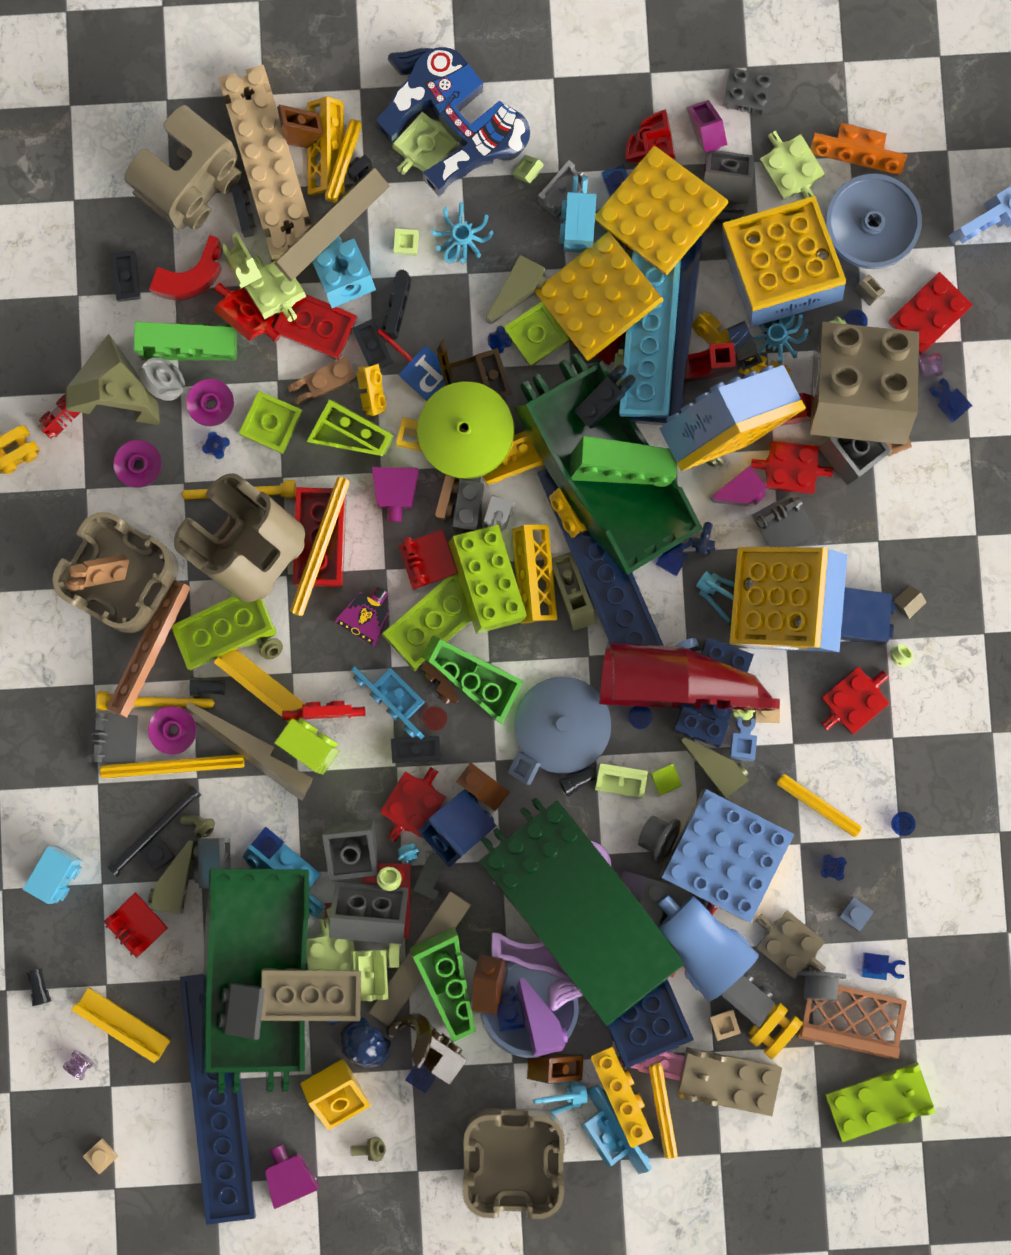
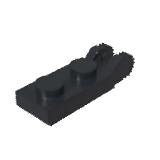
M404 269L398 270L395 274L393 282L396 285L395 293L390 295L389 316H385L383 322L385 333L392 339H398L411 287V277Z
M623 364L612 370L609 377L607 376L574 410L589 428H594L635 383L636 378L630 374L619 385L616 384L627 371Z

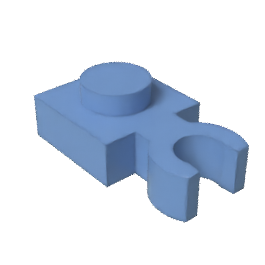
M742 717L737 719L736 728L739 733L733 732L729 758L747 761L755 760L757 736L750 735L756 724L755 719L750 720L749 727L742 725Z

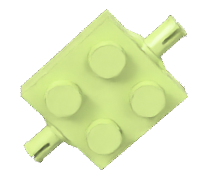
M422 112L393 143L392 148L405 159L397 169L403 175L411 166L417 167L424 172L448 157L458 146V142L446 131L440 122L431 119Z
M774 131L773 134L770 133L768 138L775 148L770 153L761 157L760 162L782 199L786 200L792 195L800 193L803 194L805 199L815 196L810 187L814 182L823 178L825 173L803 136L800 134L790 141L782 142L777 131Z
M256 256V261L254 258L253 260L262 277L244 286L264 319L275 313L283 312L289 322L292 321V318L295 320L297 315L291 307L295 302L306 297L305 291L296 277L289 281L274 264L276 261L264 266L260 257Z
M325 918L326 928L324 920L320 919L322 934L316 938L307 939L306 958L308 969L351 970L350 952L355 951L353 940L329 938V918Z

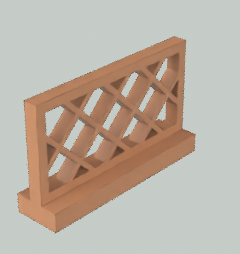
M839 985L838 994L841 992L848 993L853 1003L843 1009L838 1001H833L839 1012L828 1018L821 1005L828 1001H823L819 1004L816 1000H806L803 1024L799 1030L798 1038L892 1060L899 1058V1043L906 1000ZM854 995H858V996H862V997L857 1000ZM864 998H871L878 1008L866 1014L859 1002ZM878 1000L884 1001L885 1003L881 1005ZM812 1001H813L814 1004H815V1007H813V1008L811 1009V1005H812ZM889 1003L900 1005L898 1016L892 1020L883 1009ZM856 1005L863 1018L852 1023L845 1011ZM815 1009H818L825 1019L820 1025L808 1023L810 1013ZM880 1010L887 1023L876 1029L869 1016ZM842 1014L849 1025L843 1031L836 1030L831 1023V1020ZM863 1020H866L873 1030L867 1036H861L855 1028ZM827 1023L830 1028H826V1027H822V1026ZM890 1025L895 1033L893 1043L884 1041L879 1033L880 1030ZM850 1029H852V1031L854 1032V1034H853V1033H848L847 1031L850 1030ZM875 1034L878 1039L870 1038V1037Z

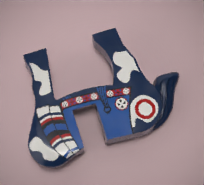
M438 47L417 48L405 52H392L388 55V61L400 75L410 76L397 89L390 105L376 119V128L393 145L398 139L402 127L410 117L422 110L432 108L446 131L463 146L423 172V180L438 197L446 191L451 183L465 177L472 170L483 165L493 164L494 159L512 160L518 157L525 149L530 139L529 124L520 112L503 102L498 101L471 125L460 114L459 111L483 92V82L460 53L451 48Z

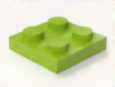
M543 301L503 327L530 368L570 341L560 324L543 304Z
M258 391L238 434L283 454L303 411Z

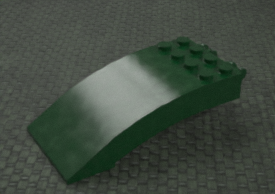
M574 353L571 356V360L577 371L576 374L565 359L559 362V367L565 380L552 388H548L541 375L533 376V382L539 395H536L529 382L524 381L521 383V389L527 402L514 409L557 487L561 489L575 514L625 575H629L703 528L682 487H679L674 480L670 485L658 487L653 484L572 480L569 475L570 454L583 436L649 445L636 423L631 421V417L620 416V401L592 429L574 412L607 376L609 377V372L603 361L587 367L582 357L578 353Z
M535 797L531 801L540 814L533 818L529 810L522 807L520 812L528 823L507 839L498 828H495L493 830L494 835L501 841V844L495 849L489 839L486 837L482 838L481 842L489 853L479 861L603 1023L608 1026L683 967L685 963L559 801L556 800L545 809Z
M210 869L203 967L202 1073H217V1093L224 1092V1073H232L233 1093H239L240 1073L266 1072L267 1092H273L274 1072H281L282 1092H288L289 1072L305 1071V1021H261L259 1040L225 1035L221 1032L222 1028H219L218 1023L220 1013H224L225 1003H222L221 999L223 988H227V982L261 987V975L264 968H274L277 970L296 968L306 970L309 920V869Z

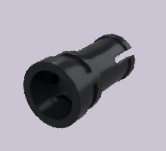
M722 210L713 223L723 224L743 217L744 210Z
M190 677V696H202L203 694L224 695L225 679L203 680V678Z
M589 766L573 776L569 775L567 778L560 779L559 783L566 796L569 797L574 792H577L579 788L597 779L592 768Z
M42 968L26 972L32 992L30 994L32 1006L52 1002L49 990H46Z

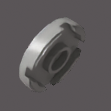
M149 358L139 369V377L143 386L155 397L172 401L177 399L183 392L185 381L182 373L172 363L170 365L165 363V359Z

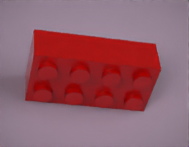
M296 487L295 519L303 525L305 538L302 553L293 560V585L295 587H298L333 488ZM346 495L313 587L343 588Z

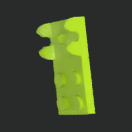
M455 574L447 577L382 633V637L388 641L414 672L426 661L422 655L433 635L448 642L472 621L458 575Z
M234 595L173 624L171 627L188 670L202 666L241 646L249 647L256 645L257 639L260 637H272L277 634L276 627L272 623L263 599L243 602Z
M918 1062L825 1094L842 1142L897 1123H909L914 1120V1117L928 1116L936 1112Z

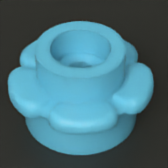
M415 843L407 844L397 850L399 854L398 860L404 861L405 864L412 863L418 859L417 855H419L421 850L417 849Z

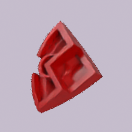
M667 110L656 112L640 123L642 128L636 136L631 134L626 146L625 155L627 162L640 163L654 146L672 159H676Z

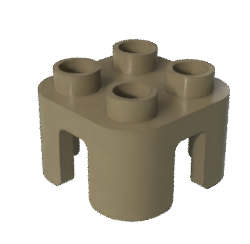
M183 105L166 119L164 128L169 135L182 144L176 153L185 162V165L180 170L174 171L149 150L142 149L131 161L124 179L134 189L133 195L174 228L182 230L188 226L195 231L205 223L211 213V208L207 203L218 190L224 195L228 194L231 191L230 186L238 183L242 172L236 168L238 156L232 142L189 107Z
M233 473L223 475L209 487L206 496L227 513V520L215 534H210L193 519L186 518L176 531L174 547L180 555L243 602L261 600L271 593L276 579L290 561L296 559L302 553L305 530L303 525L267 494L255 489L245 479Z
M107 512L92 514L83 521L77 531V535L83 541L73 559L69 562L62 558L53 573L54 589L63 600L108 626L123 633L139 632L150 623L176 579L178 573L177 558L162 542L138 531L121 518ZM117 555H125L129 558L125 580L84 587L82 590L77 591L66 587V580L73 578V576L68 574L69 567L72 565L75 566L85 561Z
M485 1108L475 1112L470 1117L464 1134L463 1199L472 1213L483 1218H499L500 1211H522L527 1213L528 1219H544L558 1211L564 1198L563 1153H565V1138L559 1119L553 1113L544 1109Z

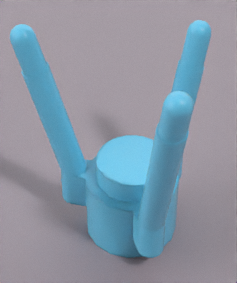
M706 571L696 585L701 590L699 595L704 597L727 623H730L731 619L712 599L709 593L714 595L718 591L733 600L734 595L720 585L723 583L734 588L735 583L720 577L714 572L710 574Z
M578 1080L550 1083L570 1086V1088H566V1094L533 1100L534 1104L567 1100L569 1104L549 1110V1112L557 1114L572 1108L581 1107V1104L587 1103L585 1083L579 1084Z

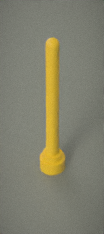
M285 480V483H280L277 486L254 487L259 492L262 491L268 496L281 495V497H286V499H296L295 480ZM208 489L184 490L181 496L183 499H207L206 492Z
M98 691L97 710H107L106 708L113 694H109L108 691ZM137 697L134 706H177L186 708L190 702L200 708H212L214 701L204 698Z

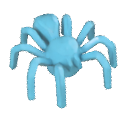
M463 202L459 203L457 225L450 222L447 207L443 208L446 225L452 228V231L436 232L434 229L431 230L435 237L452 236L442 246H436V250L441 252L454 241L444 254V259L449 264L459 259L461 245V263L463 265L467 259V244L474 251L476 258H480L481 254L471 240L484 243L490 240L493 235L492 230L485 238L473 235V233L484 228L488 221V215H485L483 222L471 229L472 223L467 225V221L462 223Z
M795 315L781 318L779 324H776L777 320H774L769 328L764 327L763 324L759 325L760 330L767 332V334L753 337L754 341L767 338L758 348L759 353L769 343L768 349L773 347V351L778 348L777 363L781 365L783 362V345H785L791 356L797 358L798 351H794L787 340L795 344H800L806 340L808 329H805L802 338L798 340L788 336L799 330L802 325L803 315H799L797 325L791 330L788 329L793 326Z

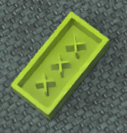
M499 525L453 536L448 545L458 572L457 575L475 633L479 634L522 622L527 615Z
M301 718L298 721L291 719L275 742V744L314 772L323 775L340 752L336 748L338 743L321 732L317 735L318 729Z

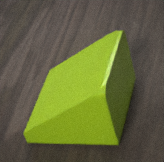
M673 764L650 773L660 796L682 786Z

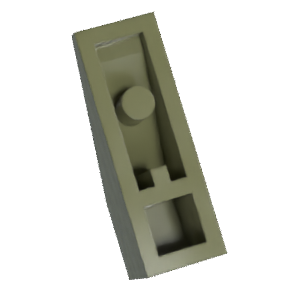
M520 255L486 316V322L492 324L534 295V291L537 288L541 290L547 280V277L544 276L545 267Z
M571 552L552 558L553 573L573 631L596 624L591 601Z
M686 737L680 740V743L724 799L749 781L746 777L749 773L740 762L736 764L733 760Z
M189 840L157 881L155 888L150 889L148 903H151L150 909L176 914L183 913L194 858V844L197 841Z

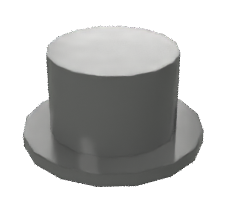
M654 815L651 816L640 833L638 845L654 853V862L662 863L677 840L681 821L675 818L668 823Z
M816 971L797 972V977L804 978L803 999L838 1001L839 979H846V974Z

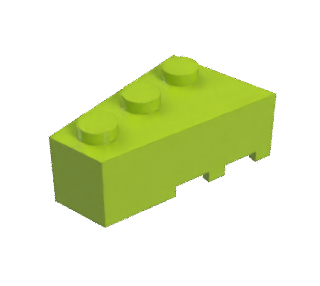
M329 400L307 442L385 456L396 435L341 404Z

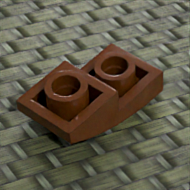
M426 661L421 668L425 672L423 677L433 684L437 681L440 682L436 689V692L439 693L437 698L449 706L452 702L457 705L459 700L451 684L438 670Z

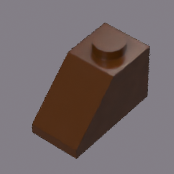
M281 104L277 106L281 128L289 145L308 149L323 135L319 113Z
M471 762L456 781L494 811L497 810L509 794L507 789Z
M479 955L473 976V1012L496 1016L508 974V968L503 958Z
M550 1053L541 1057L528 1058L527 1079L547 1084L582 1080L583 1055Z

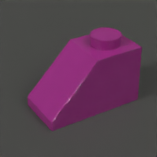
M709 100L687 107L697 140L705 152L716 151L720 147L727 145L723 120Z
M749 466L711 497V501L713 503L748 506L751 503L757 505L766 497L764 492H766L768 487Z

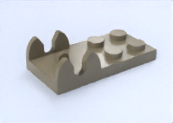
M262 969L261 988L265 989L261 1021H360L361 970Z
M687 1047L676 1096L692 1102L700 1101L711 1106L719 1105L773 1116L782 1067Z

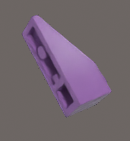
M524 978L519 979L517 989L533 1057L562 1051L565 1043L568 1042L566 1029L561 1028L558 1018Z

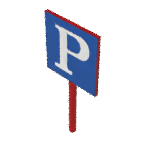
M381 329L377 330L388 343L409 361V364L398 376L424 400L427 401L444 386L438 357L426 345L412 358Z

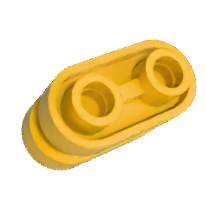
M26 425L18 426L0 436V474L9 475L16 471V466L21 463H30L38 458L37 454L40 452V449L36 442L28 443L26 441L31 435ZM18 444L19 448L8 454L5 453L6 450Z
M781 1003L774 1004L759 1028L754 1024L748 1032L751 1035L749 1041L756 1047L762 1042L767 1046L763 1053L771 1060L779 1054L803 1024L796 1016H793L790 1020L787 1019L784 1015L788 1009ZM779 1024L783 1028L773 1039L769 1033Z

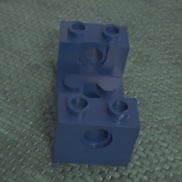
M711 638L705 640L700 653L748 672L754 656L752 653ZM682 704L672 731L717 748L721 747L729 726L728 720L732 710L716 709V705L702 704L701 709H693V704Z

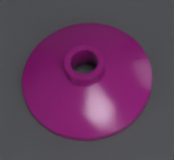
M205 379L197 382L190 389L186 399V407L189 415L197 423L203 426H217L224 423L232 414L234 397L230 388L225 383L216 379ZM213 400L216 402L214 408H208L207 403Z
M133 440L127 442L119 448L114 457L115 474L122 483L129 487H146L152 484L161 472V456L158 450L146 441ZM141 461L143 462V467L138 470L135 468V464Z
M168 706L158 710L152 716L148 725V735L151 743L157 750L165 754L174 755L186 751L193 744L197 730L193 717L188 711L177 706ZM172 725H175L178 728V732L176 734H173L170 731V727Z

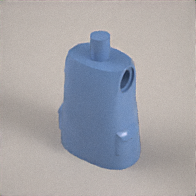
M666 895L658 902L657 905L667 915L658 928L685 963L686 979L689 980L695 990L700 991L707 1002L714 1000L724 993L758 959L759 954L737 930L729 929L715 919L694 896L689 897L679 906L669 895Z

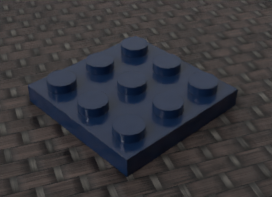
M668 979L607 1026L625 1069L694 1040Z

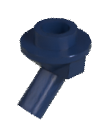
M710 522L704 523L700 538H694L692 547L696 548V553L710 554V550H715V541L709 540L713 524Z

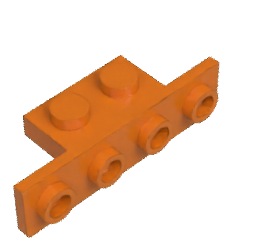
M840 123L837 138L814 133L810 150L814 155L898 175L902 173L907 159V154L884 149L887 133Z

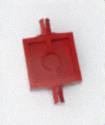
M221 282L215 286L214 291L220 294L224 300L216 305L214 311L248 341H251L260 334H266L274 343L280 339L281 334L271 327L277 322L278 313L264 319L244 287L239 290L230 291Z
M771 441L767 459L752 458L751 468L765 470L768 490L814 494L815 482L818 476L831 478L833 476V467L819 466V446Z
M857 666L826 692L821 699L829 707L831 715L821 722V725L825 726L824 729L828 731L835 723L839 722L854 735L890 703L883 696L879 688L889 678L886 672L882 670L872 679Z
M330 701V703H326V706H320V702H307L302 704L300 709L282 711L283 721L291 719L298 721L300 718L308 720L366 716L365 706L352 707V705H345V701Z
M430 767L423 779L416 778L406 771L403 773L380 811L381 814L389 818L394 824L387 838L391 839L394 835L392 841L396 842L403 830L412 832L420 838L422 837L418 830L439 810L446 798L445 795L438 792L431 785L439 773L437 770Z

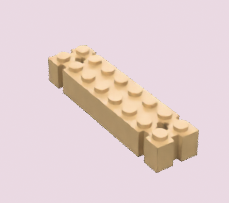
M263 64L246 69V76L238 78L237 73H232L219 77L218 80L226 101V107L263 231L266 237L271 236L266 238L274 262L311 226H306L311 224ZM251 95V99L247 100V96ZM287 228H291L290 234H286Z

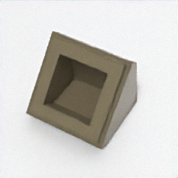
M871 275L863 278L853 289L869 306L885 292Z
M911 585L894 599L895 605L908 619L927 603L922 593Z

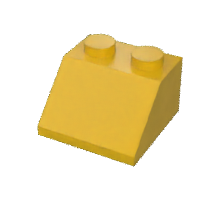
M344 1059L300 1083L309 1106L328 1131L371 1106L355 1075Z

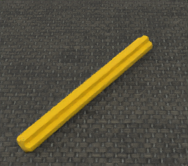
M337 477L292 603L290 611L295 615L302 616L304 614L345 498L349 480L343 477Z
M238 754L100 766L101 778H117L242 768L245 762L243 755Z

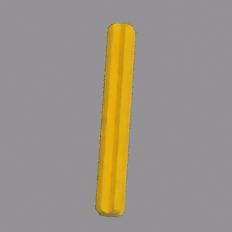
M351 119L349 121L325 193V200L328 202L336 203L338 201L362 128V123L359 120Z
M786 774L781 775L778 779L777 785L851 836L857 837L861 832L862 827Z
M652 1063L649 1065V1072L664 1157L666 1159L676 1158L677 1149L662 1064Z

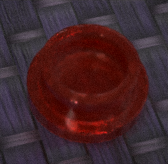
M436 706L428 708L423 715L425 726L433 731L441 730L447 723L446 712Z

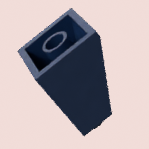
M845 587L840 640L880 644L889 642V638L893 637L894 631L893 624H890V615L895 612V600H891L892 594Z
M464 789L420 827L418 833L450 868L497 825L494 823L493 816L478 805L477 798Z

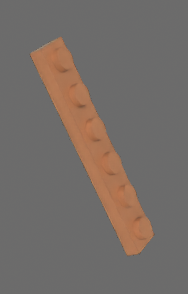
M177 581L173 582L152 620L147 625L106 708L110 712L127 718L133 709L138 694L143 688L145 680L155 664L158 653L164 645L172 625L176 621L178 612L187 598L191 588L188 585Z

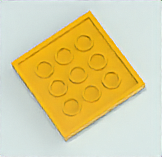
M654 146L596 213L595 222L667 276L727 206L728 199Z
M609 231L593 243L592 248H587L543 284L541 290L537 288L534 291L587 361L664 301Z

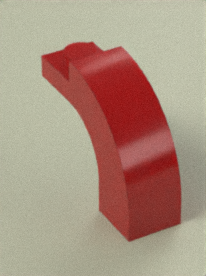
M209 235L200 261L189 271L175 273L157 267L149 288L151 293L169 300H186L208 290L222 271L220 263L215 262V260L220 259L223 251L219 238Z
M734 342L709 344L707 350L689 354L685 382L710 379L732 372L736 368Z

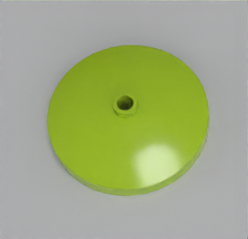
M475 382L452 383L435 392L425 403L418 420V441L426 459L440 472L459 479L478 478L495 470L509 454L514 440V421L506 402L491 388ZM463 424H467V426L469 427L468 431H460V429H462Z

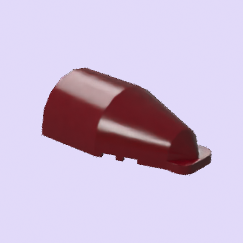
M608 643L605 648L601 671L599 705L679 708V703L693 704V709H701L702 704L716 705V709L775 711L780 709V699L772 698L754 674L685 647Z

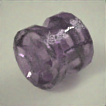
M935 352L931 356L919 355V371L923 379L934 374L936 376L943 375V362L939 352Z
M74 1050L71 1054L72 1058L64 1063L63 1068L73 1077L83 1080L87 1069L92 1068L94 1062L82 1052Z

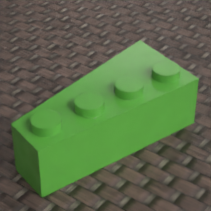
M135 322L134 351L141 360H147L152 357L165 360H237V331L230 324L207 326L200 323L186 325Z
M583 436L570 454L569 475L574 481L653 484L658 487L670 485L676 478L677 462L669 448Z
M434 635L422 655L428 663L490 717L502 725L524 682L523 680Z
M453 927L409 949L450 1037L455 1042L476 1031L458 934Z

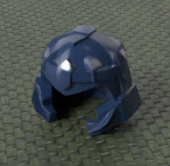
M361 1018L360 1021H351L340 1033L342 1035L341 1044L343 1048L341 1052L351 1063L360 1069L363 1067L379 1068L390 1055L391 1041L383 1037L377 1027L370 1026L365 1018Z

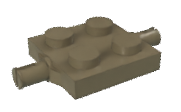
M786 910L780 919L773 923L763 914L756 919L755 922L766 930L764 938L756 948L793 979L797 977V972H801L808 966L816 972H822L818 967L823 971L826 969V966L815 959L825 940L791 912Z

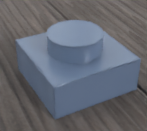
M517 752L508 774L526 785H531L541 763L523 752Z
M852 897L839 915V918L857 931H861L874 911Z

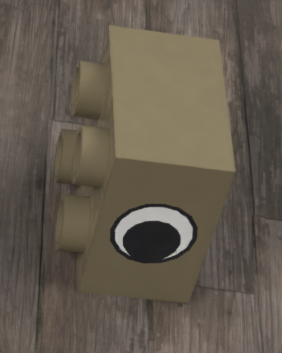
M822 322L813 354L810 435L906 445L918 413L919 332Z

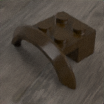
M444 339L441 340L437 348V357L445 386L457 382H475L491 388L502 398L512 395L498 348L449 364L447 348ZM467 424L462 425V428L468 431L469 427Z
M412 1013L403 1016L387 1027L386 1033L391 1038L406 1026L416 1031V1042L411 1053L412 1062L418 1068L423 1063L432 1074L449 1085L467 1061L461 1055L463 1050L446 1034L442 1033L441 1035L438 1033L428 1019L421 1014Z

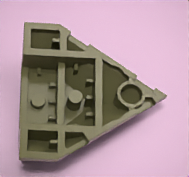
M108 334L65 389L66 410L90 414L96 404L134 410L136 422L158 425L160 423L158 401L143 386L135 369Z

